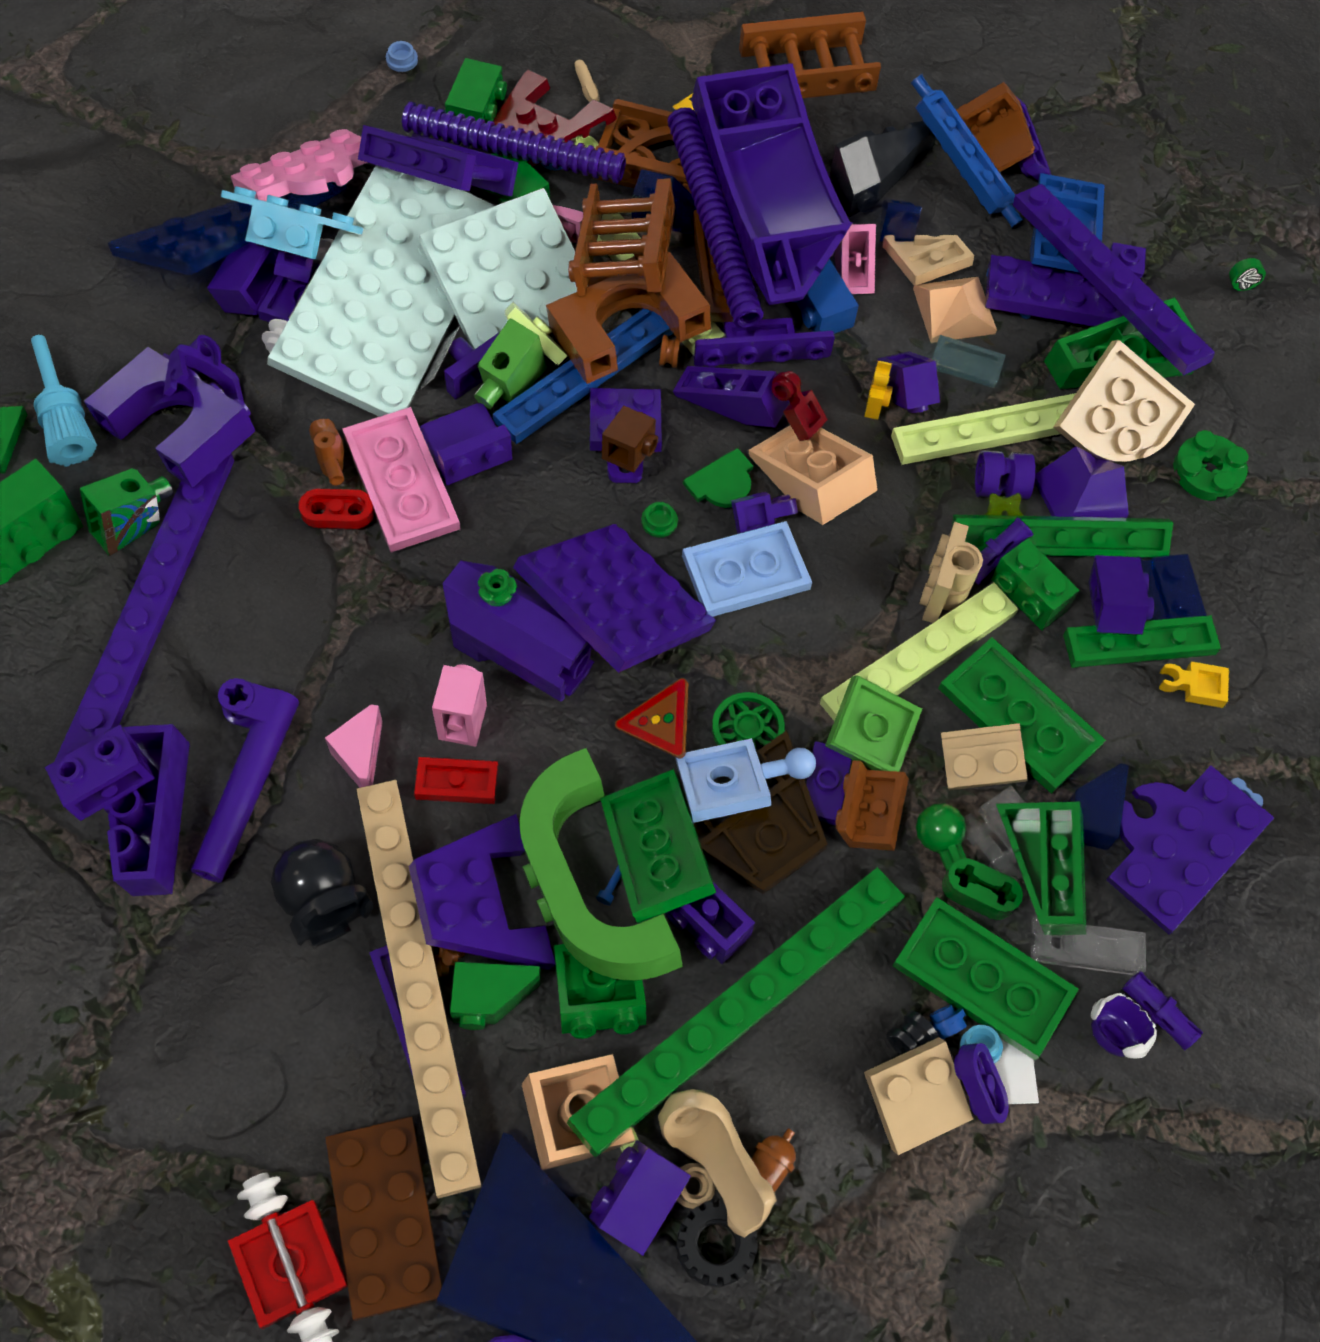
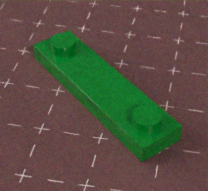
M1211 615L1146 621L1142 635L1096 632L1095 625L1069 627L1063 634L1071 668L1216 655L1221 649Z

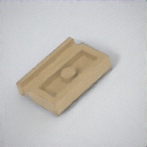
M1020 723L941 733L948 790L1027 782Z

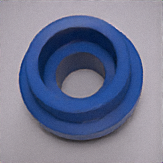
M951 1004L929 1015L932 1021L930 1023L941 1039L948 1038L967 1027L963 1019L966 1015L963 1008L954 1010Z

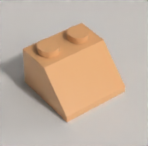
M613 1054L529 1073L523 1081L522 1088L541 1170L593 1157L569 1127L567 1121L573 1114L619 1078ZM632 1128L602 1153L633 1143L635 1139Z

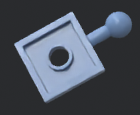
M751 738L686 752L683 758H676V764L693 823L771 806V795L765 779L786 774L796 779H805L814 772L816 759L808 749L794 748L786 755L785 759L760 764ZM722 776L732 779L723 784L714 782L716 778Z

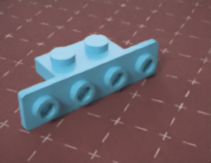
M235 186L234 193L222 190L221 193L223 198L252 205L245 240L252 243L316 259L323 225L361 235L363 233V227L353 225L354 218L333 212L332 219L320 216L321 209L301 203L299 210L288 208L289 200L271 195L267 196V201L255 199L256 191Z

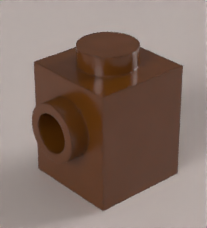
M623 405L602 433V459L634 473L646 456L650 457L656 449L658 443V436L655 435L656 419Z

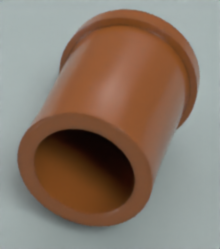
M789 1128L783 1137L772 1135L764 1138L761 1143L758 1142L755 1146L756 1151L751 1158L760 1175L769 1182L774 1192H776L788 1173H792L795 1168L796 1153L793 1145L790 1143L795 1132Z

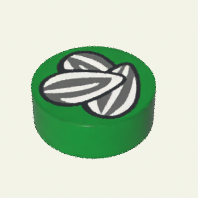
M1247 258L1239 261L1229 272L1231 284L1238 291L1250 290L1258 286L1266 276V271L1261 261L1256 258Z

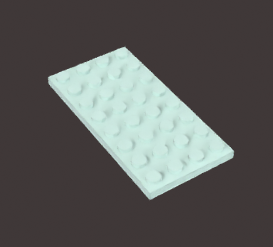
M376 165L348 214L349 217L354 218L353 225L363 227L362 235L342 229L339 230L269 354L267 365L379 417L408 408L455 317L419 242V234L494 207L495 205L464 190Z

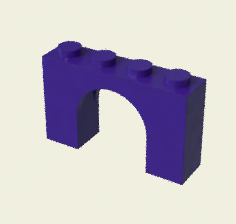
M147 347L84 400L97 424L120 440L127 436L148 416L162 408L173 405L193 407L187 420L155 448L168 472L193 488L256 431L249 418L251 412L240 399L235 398L233 400L229 398L216 384L205 383L190 368H187L189 378L183 384L177 382V390L170 397L164 395L169 355L166 353L161 355Z

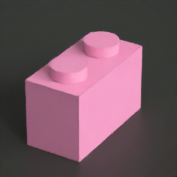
M443 665L432 706L438 740L476 747L487 707L483 672H478L475 668L468 665H456L455 667Z

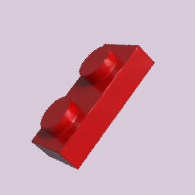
M418 757L414 791L415 799L495 804L498 761Z

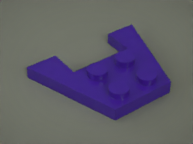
M516 814L414 859L408 867L426 945L525 966H540V969L550 970L556 964L546 926L509 930L491 858L521 856L525 852Z

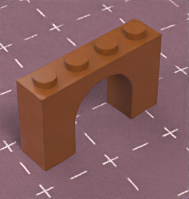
M668 252L662 292H647L645 278H640L639 275L612 276L588 286L585 296H578V292H575L546 305L549 326L552 329L553 335L586 384L618 371L615 345L601 327L609 316L618 311L628 308H643L657 313L663 318L680 343L711 329L710 304L671 252Z

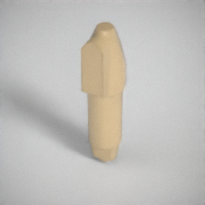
M577 60L574 63L575 71L585 98L589 102L593 99L600 102L597 86L592 80L587 65L583 60Z

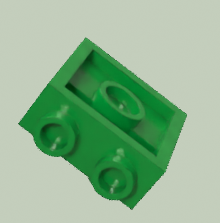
M564 944L554 945L562 1034L571 1033L575 1038L586 1039L592 1037L596 1030L614 1029L616 1033L625 1035L635 1032L639 1026L646 1025V1001L643 980H620L603 976L577 961Z

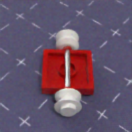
M267 1172L258 1174L242 1184L244 1190L237 1195L238 1200H248L251 1207L244 1214V1217L256 1221L261 1220L262 1224L228 1240V1244L259 1328L265 1329L296 1313L297 1317L293 1319L287 1329L288 1333H298L301 1342H333L332 1337L339 1333V1329H328L325 1323V1319L332 1311L323 1307L315 1308L314 1304L348 1287L317 1204L314 1200H311L280 1215L278 1212L283 1208L288 1199L287 1195H276L274 1187L281 1180L280 1177L270 1178Z

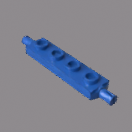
M922 74L916 77L911 82V85H913L922 98L915 107L935 135L942 149L958 168L961 176L972 188L979 202L989 214L1001 212L1011 228L1019 224L1023 218H1021L1012 205L1015 194L942 90H932Z

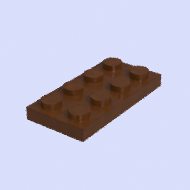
M413 1117L326 1136L353 1320L357 1321L444 1299Z

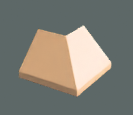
M979 277L914 286L913 290L930 343L996 334L997 329L990 308H985L986 297Z

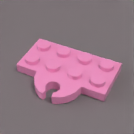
M347 129L332 132L330 138L323 141L305 142L300 146L301 149L297 151L276 153L270 157V161L263 164L252 163L240 168L239 173L231 175L234 188L237 186L256 191L255 199L267 201L268 195L279 198L289 193L313 195L329 191L327 183L336 182L338 186L346 184L353 178V168L368 162L358 160L361 137Z

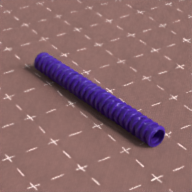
M679 108L668 117V126L673 136V141L694 200L696 211L699 215V220L702 224L708 247L710 248V253L713 257V263L716 266L715 269L718 273L727 305L730 308V314L733 317V323L739 328H748L760 322L764 313L760 307L758 295L754 290L755 286L746 265L740 242L737 239L738 236L729 215L726 201L723 198L724 195L715 174L696 113L691 108Z

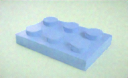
M787 521L684 548L682 551V558L699 602L705 607L706 615H711L712 617L807 591L812 586L811 578Z

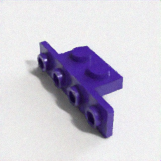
M792 318L763 319L756 325L748 328H739L733 322H724L723 333L725 338L699 339L695 341L694 365L715 367L723 364L741 363L747 365L754 362L818 360L831 356L835 339L834 332L795 333Z

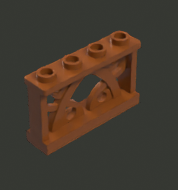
M615 99L613 108L617 119L613 123L606 125L599 145L596 146L595 150L601 147L608 153L609 150H613L611 149L613 141L622 146L618 151L613 150L615 155L621 152L624 153L626 158L625 171L618 185L655 193L657 179L671 178L674 198L694 203L680 158L670 163L658 161L654 154L646 148L659 142L673 141V136L668 126V117L672 112ZM618 129L628 130V136L631 140L623 137ZM599 176L597 180L603 181L602 177ZM609 179L608 181H605V182L613 183L612 179Z

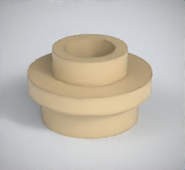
M689 1163L680 1167L691 1177L699 1181L700 1190L696 1195H692L684 1187L677 1202L683 1207L694 1209L704 1204V1202L711 1201L716 1187L702 1164Z

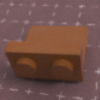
M1005 82L989 89L986 93L956 109L999 172L1033 154L1035 146L1021 103Z

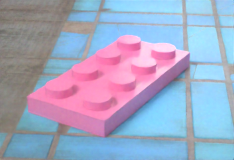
M411 407L342 428L344 438L365 490L371 499L375 515L390 552L461 529L460 521Z

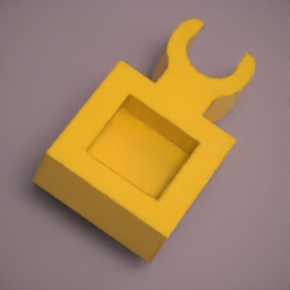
M877 362L864 417L878 420L881 407L889 406L893 387L887 385L892 363Z
M1191 661L1186 670L1175 664H1165L1160 670V674L1170 675L1174 679V681L1163 680L1159 685V689L1164 692L1185 691L1186 702L1223 708L1228 702L1229 668Z

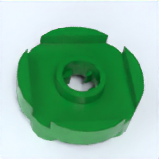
M1202 430L1182 444L1174 458L1173 468L1174 472L1177 469V473L1181 478L1179 483L1185 491L1199 499L1215 501L1217 497H1231L1239 490L1247 477V461L1249 456L1245 449L1236 446L1230 440L1214 435L1210 431ZM1203 462L1212 463L1217 469L1210 472L1205 469L1207 464H1203Z

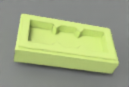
M514 302L505 310L506 318L508 320L510 318L539 335L543 353L555 364H560L567 357L563 348L549 336L552 329L537 316L532 320Z

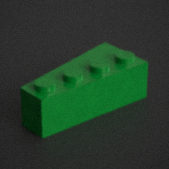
M1175 297L1163 301L1195 332ZM1124 316L1058 339L1044 360L1059 389L1081 387L1111 341L1120 340L1163 378L1184 376Z

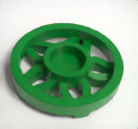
M752 692L737 693L726 698L716 709L712 722V734L717 746L727 744L725 741H732L736 738V742L752 738L755 748V741L760 747H763L771 741L762 739V734L774 740L785 731L784 718L777 705L769 698ZM743 701L755 702L761 704V706H758L754 708L753 711L749 710V707L743 703ZM733 704L741 711L739 714H735ZM728 708L731 720L719 724L722 713ZM769 710L765 719L759 715ZM772 716L776 719L778 734L766 726L769 724ZM728 728L733 729V733L731 734L720 733L721 731L726 730Z

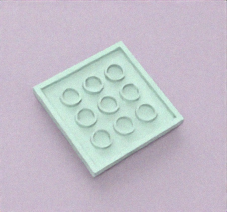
M544 188L419 234V242L468 343L474 349L497 333H500L508 321L505 310L512 302L532 320L538 316L549 326L546 305L577 292L576 283L570 281L568 264L570 260H574L575 250Z

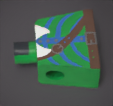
M135 469L123 471L80 488L88 531L108 556L113 555L156 527L160 522L158 503L173 496L172 487L165 477L161 476L148 483Z

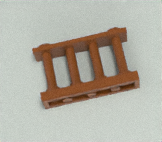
M864 12L747 23L741 26L739 44L741 57L755 56L758 68L771 66L769 54L786 53L788 63H793L802 98L875 91L881 69L880 62L864 63L859 47L862 44L866 24ZM846 46L852 65L834 67L829 48ZM816 50L821 68L804 70L798 51Z
M671 178L657 179L655 193L650 194V197L600 200L597 183L590 184L588 197L583 198V220L574 260H570L568 264L569 279L571 282L576 283L578 296L586 295L590 277L639 275L640 278H645L647 292H662L675 213ZM651 212V214H646V218L601 221L603 214ZM647 232V235H643L642 239L597 241L598 235ZM643 253V256H639L638 260L592 263L594 256Z

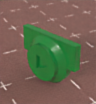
M736 448L684 479L683 485L697 502L706 498L707 501L715 506L729 508L732 507L731 500L749 496L751 478L748 472L753 470V465L739 448Z

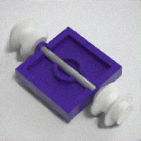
M320 239L317 257L313 260L308 283L289 281L277 275L257 310L259 318L269 322L270 331H265L262 334V340L270 353L334 241L333 239Z

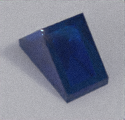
M883 199L880 241L883 242L884 236L894 235L895 241H913L922 206L915 202Z

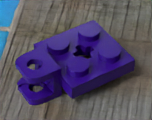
M590 388V451H602V433L624 405L656 419L655 435L658 436V443L654 452H661V389ZM607 461L608 477L612 482L638 483L642 479L643 461L634 473H622L619 471L621 467Z

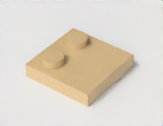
M936 1038L864 1072L891 1149L897 1155L973 1120L962 1085L955 1073L954 1063L947 1043L941 1038Z

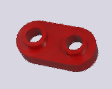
M312 489L302 495L298 505L302 520L314 528L359 529L367 526L373 520L375 514L369 495L361 490ZM317 510H325L322 514H314ZM354 511H361L360 514L351 515Z

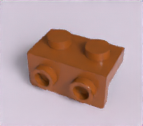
M852 761L850 773L845 775L843 782L845 794L843 807L837 811L835 821L837 831L849 847L895 851L909 780L905 772L867 770L862 761Z

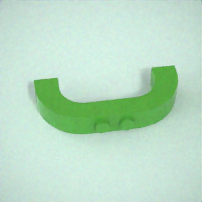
M587 748L565 756L549 766L535 780L527 792L520 814V834L529 864L522 867L530 888L533 889L539 886L543 898L536 901L545 923L554 922L563 944L577 961L598 974L614 979L644 980L658 977L683 967L680 949L664 914L629 927L610 926L597 920L586 908L558 844V835L566 819L577 810L600 801V798L604 797L601 778Z

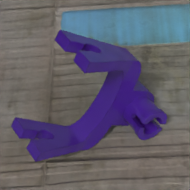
M199 335L189 346L180 344L171 352L163 391L164 395L170 397L177 390V382L183 384L189 378L187 368H193L197 375L202 372L216 381L222 387L226 396L233 400L238 398L244 402L239 377L229 367L221 363V349L212 338L206 335Z

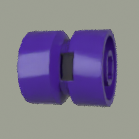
M981 450L979 452L975 469V493L977 497L998 498L1004 493L1007 499H1030L1035 482V458L1033 454L1012 452L1008 457H1005L1000 451Z

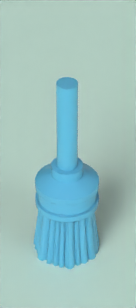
M35 335L31 338V343L45 388L35 398L33 406L37 414L38 423L44 429L47 458L50 463H56L60 466L64 465L65 467L87 461L93 456L98 445L84 419L85 412L81 405L80 396L75 390L59 384L46 338L43 335Z

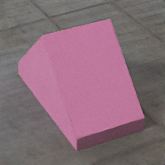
M852 224L836 248L834 255L836 270L851 294L875 293L876 224Z
M369 705L325 737L331 755L359 788L373 785L383 722L378 705Z

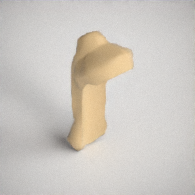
M695 1089L671 1094L658 1115L662 1137L671 1147L680 1150L690 1159L702 1164L724 1201L727 1209L728 1227L735 1234L745 1238L748 1234L758 1230L770 1214L776 1202L772 1186L760 1175L757 1167L741 1143L730 1113L717 1098L703 1090Z

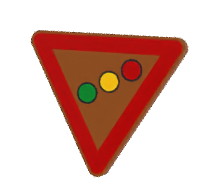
M684 678L678 679L615 722V727L619 731L678 759L683 758L686 754L689 683Z

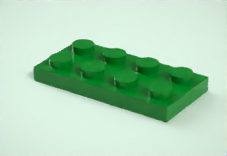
M993 637L946 677L938 688L980 728L1020 723L1026 771L1051 794L1101 748L1106 741Z
M674 769L600 798L630 908L637 924L716 893Z
M938 897L935 898L892 965L956 1009L963 1008L965 1014L980 1025L993 1028L1001 1039L1035 1061L1042 1054L1079 990Z

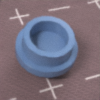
M394 42L389 46L386 53V63L394 71H409L418 63L417 52L408 42Z

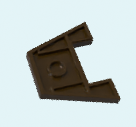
M785 731L757 751L760 764L785 759L786 755L793 749L788 732ZM789 774L772 777L776 785L769 789L771 806L733 814L716 827L709 820L693 823L703 854L762 895L826 850L828 845L805 780L793 778Z

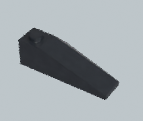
M924 121L909 123L902 130H896L893 126L886 127L883 133L876 135L871 130L864 131L835 145L829 178L848 217L871 209L934 146L936 137Z

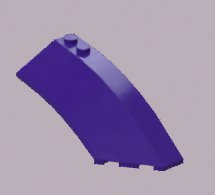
M793 63L697 77L691 99L693 109L738 236L737 239L740 242L746 265L769 305L803 300L853 222L849 221L824 166L809 123Z

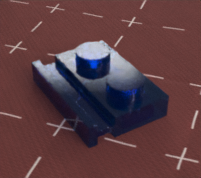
M1188 554L1153 557L1151 560L1146 561L1140 558L1143 573H1148L1149 575L1148 597H1153L1154 613L1151 620L1207 616Z

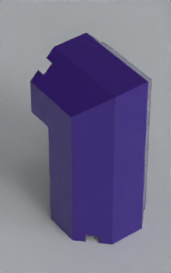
M460 560L442 583L453 646L478 662L492 660L560 702L565 699V694L568 696L574 694L594 664V661L589 658L592 649H595L540 594L515 579L517 584L516 592L513 593L511 600L503 606L487 604L479 596L478 590L480 587L478 586V580L485 572L490 573L498 568ZM494 584L493 587L500 588V584Z

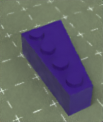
M173 724L123 727L138 744L155 779L104 807V811L108 813L110 827L107 834L113 881L131 896L169 895L173 893L190 743ZM115 727L95 728V737L99 733L108 729H113Z

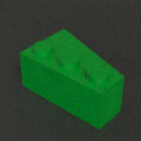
M1080 801L996 804L1044 935H1087L1083 814Z

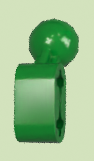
M946 803L932 804L925 808L917 818V836L925 848L939 853L946 870V874L942 879V889L945 895L950 900L990 919L1002 920L1010 916L1022 902L1023 892L1019 883L1008 875L973 859L966 858L961 846L966 836V822L964 816L957 808ZM960 874L967 876L966 883L968 885L966 887L959 885ZM998 891L1004 894V905L997 903L998 895L996 893Z

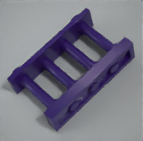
M363 125L358 160L455 189L470 191L472 185L511 197L519 162L431 137H425L424 135L413 133L412 137L368 125Z

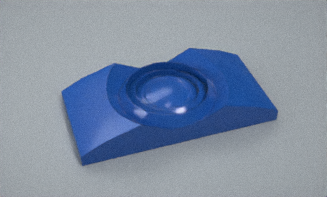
M1040 173L1038 185L1043 184L1102 242L1105 185ZM1033 227L1030 245L1031 264L1079 272Z

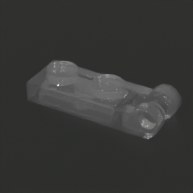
M1032 918L1031 932L1035 934V945L1031 946V958L1038 963L1135 975L1140 970L1146 973L1145 932L1086 925L1087 935H1044L1038 918ZM1052 937L1061 938L1060 949L1052 946Z

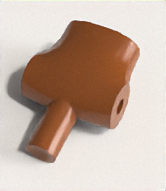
M330 419L315 420L311 423L309 431L317 461L322 473L329 478L332 485H340L344 482L342 473L344 446L342 438L333 421Z

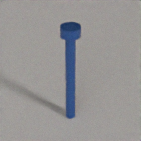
M619 864L605 890H600L596 897L604 905L610 906L614 899L612 893L622 876Z

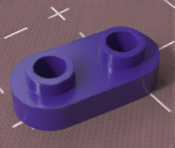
M983 1043L962 1045L955 1056L954 1069L967 1091L973 1114L983 1124L1005 1122L1009 1108L1008 1097L988 1048Z

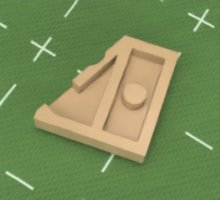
M887 235L883 239V248L914 286L973 266L974 254L958 235H940L937 237L915 235L914 241H895L894 235Z

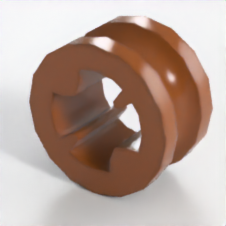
M663 335L659 366L664 367L666 363L672 365V368H677L680 351V341L677 337L671 340L668 338V335Z

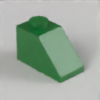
M455 962L450 1009L453 1022L460 1023L459 1027L468 1030H482L485 1028V1024L495 1025L540 986V966Z

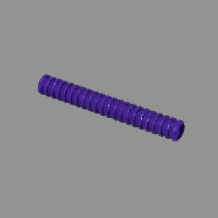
M412 101L408 102L403 110L402 127L408 133L413 130L414 134L420 135L423 132L425 137L433 135V138L437 140L443 137L445 142L453 140V143L457 145L462 142L465 147L470 145L474 149L482 147L485 152H489L492 149L494 154L502 152L503 156L506 157L512 154L514 159L522 157L523 161L526 162L532 159L534 164L542 162L543 166L546 167L552 164L554 169H558L561 166L563 171L572 169V172L575 174L581 171L583 176L592 174L595 179L601 176L603 181L612 179L615 184L621 181L625 171L626 158L624 153L621 152L618 155H615L613 150H609L606 153L604 148L600 147L598 150H595L592 145L586 148L584 143L575 145L572 140L565 143L564 138L555 140L552 135L545 138L543 133L535 135L534 131L531 130L525 133L523 128H518L516 131L514 126L511 125L505 128L504 124L498 123L496 126L494 121L485 123V120L482 118L476 121L474 116L466 118L462 113L456 116L453 111L446 113L441 108L436 111L433 106H429L426 109L424 104L416 106V103Z

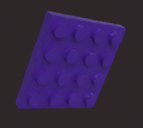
M616 524L519 556L513 567L618 673L710 631L716 622L711 615H706V609L700 602L694 600L675 578L669 576L654 561L650 554L643 551L629 537L628 533Z

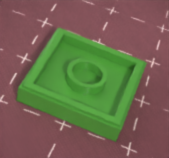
M855 675L850 679L825 746L852 760L862 761L864 766L871 770L899 772L922 708Z

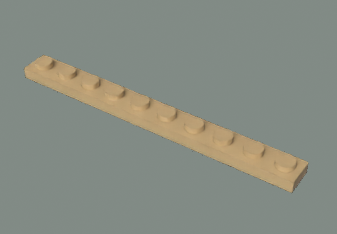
M397 780L357 788V795L436 1196L439 1199L482 1186L432 946L426 945L408 867L413 862V855Z

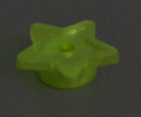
M995 493L990 494V505L984 515H1001L1002 511L1006 510L1008 512L1007 516H1024L1019 510L1021 502L1020 493H1016L1008 498L1001 497Z

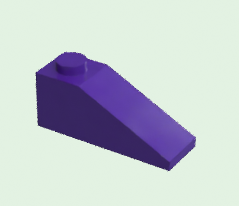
M687 366L673 390L674 395L745 425L776 427L783 415V411L789 404L788 400L781 401L772 393V381L777 375L776 371Z

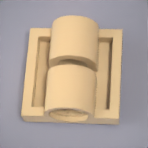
M954 522L949 536L941 535L928 574L930 575L919 603L926 606L922 617L924 621L934 623L939 619L942 609L952 611L964 603L983 563L981 552L976 546L965 542L969 528L967 525Z

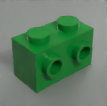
M1028 538L1001 557L991 578L1041 631L1069 610L1080 591Z

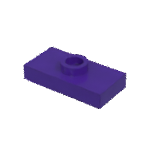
M815 741L812 753L816 759V768L812 775L807 777L806 785L819 821L836 825L837 811L842 809L844 777L849 773L851 759L826 747L825 743Z

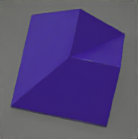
M1076 446L1035 474V484L1051 516L1127 518L1129 515L1125 472L1122 465L1105 459H1098L1091 453Z

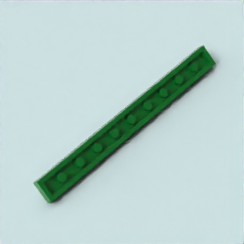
M878 867L573 1114L567 1121L569 1127L594 1158L599 1156L897 907L905 896Z

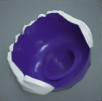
M1121 993L1101 998L1094 1003L1091 1011V1026L1093 1036L1098 1045L1112 1055L1133 1059L1145 1057L1157 1036L1156 1025L1151 1022L1148 1012L1141 1010L1139 1004L1133 1003L1130 997H1126V995Z

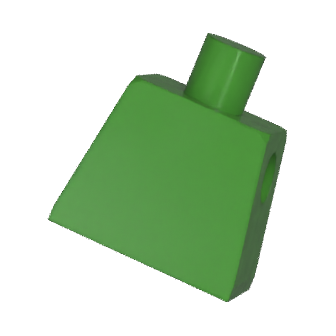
M511 318L479 362L478 368L483 384L474 394L475 399L479 403L485 405L488 409H491L499 398L509 403L528 390L547 369L539 335Z

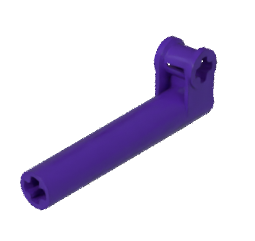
M238 678L230 679L222 684L218 692V699L226 720L234 725L248 728L249 732L191 868V872L195 875L218 883L222 882L299 705V700L288 692L267 688Z

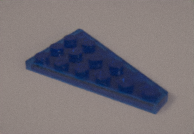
M336 182L327 183L329 191L313 195L289 193L279 198L289 200L288 208L299 210L300 203L315 207L347 188L345 184L338 186ZM238 201L229 202L183 218L169 219L161 225L112 240L108 245L113 256L192 275L250 243L245 240L252 205Z
M503 1132L436 1304L532 1342H697L513 1136Z

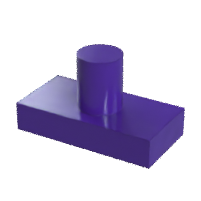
M499 333L476 349L462 337L455 339L451 343L448 353L457 362L444 370L447 392L455 400L483 381L478 365Z

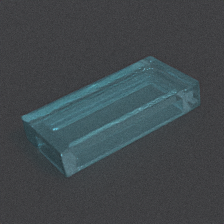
M940 335L932 360L936 361L937 371L995 388L1006 355Z

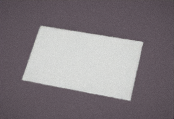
M1001 1039L1003 1043L1002 1056L995 1063V1066L1005 1087L1008 1104L1039 1103L1033 1059Z

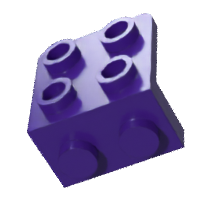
M481 403L473 404L420 426L434 463L446 486L512 460L511 435L505 424L496 427L485 405Z

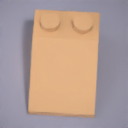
M791 425L748 450L749 456L784 495H790V499L796 498L798 510L822 525L833 520L836 516L877 491L873 455L823 428H820L811 439L799 441Z

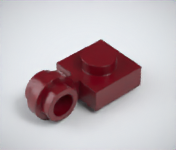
M792 371L780 372L775 376L772 381V393L777 399L790 402V405L783 413L799 441L811 439L828 420L813 391L801 392V380Z

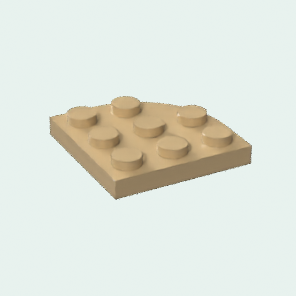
M1120 340L1111 341L1053 428L1075 446L1091 453L1098 459H1105L1111 462L1133 461L1148 457L1164 447L1175 435L1195 404Z

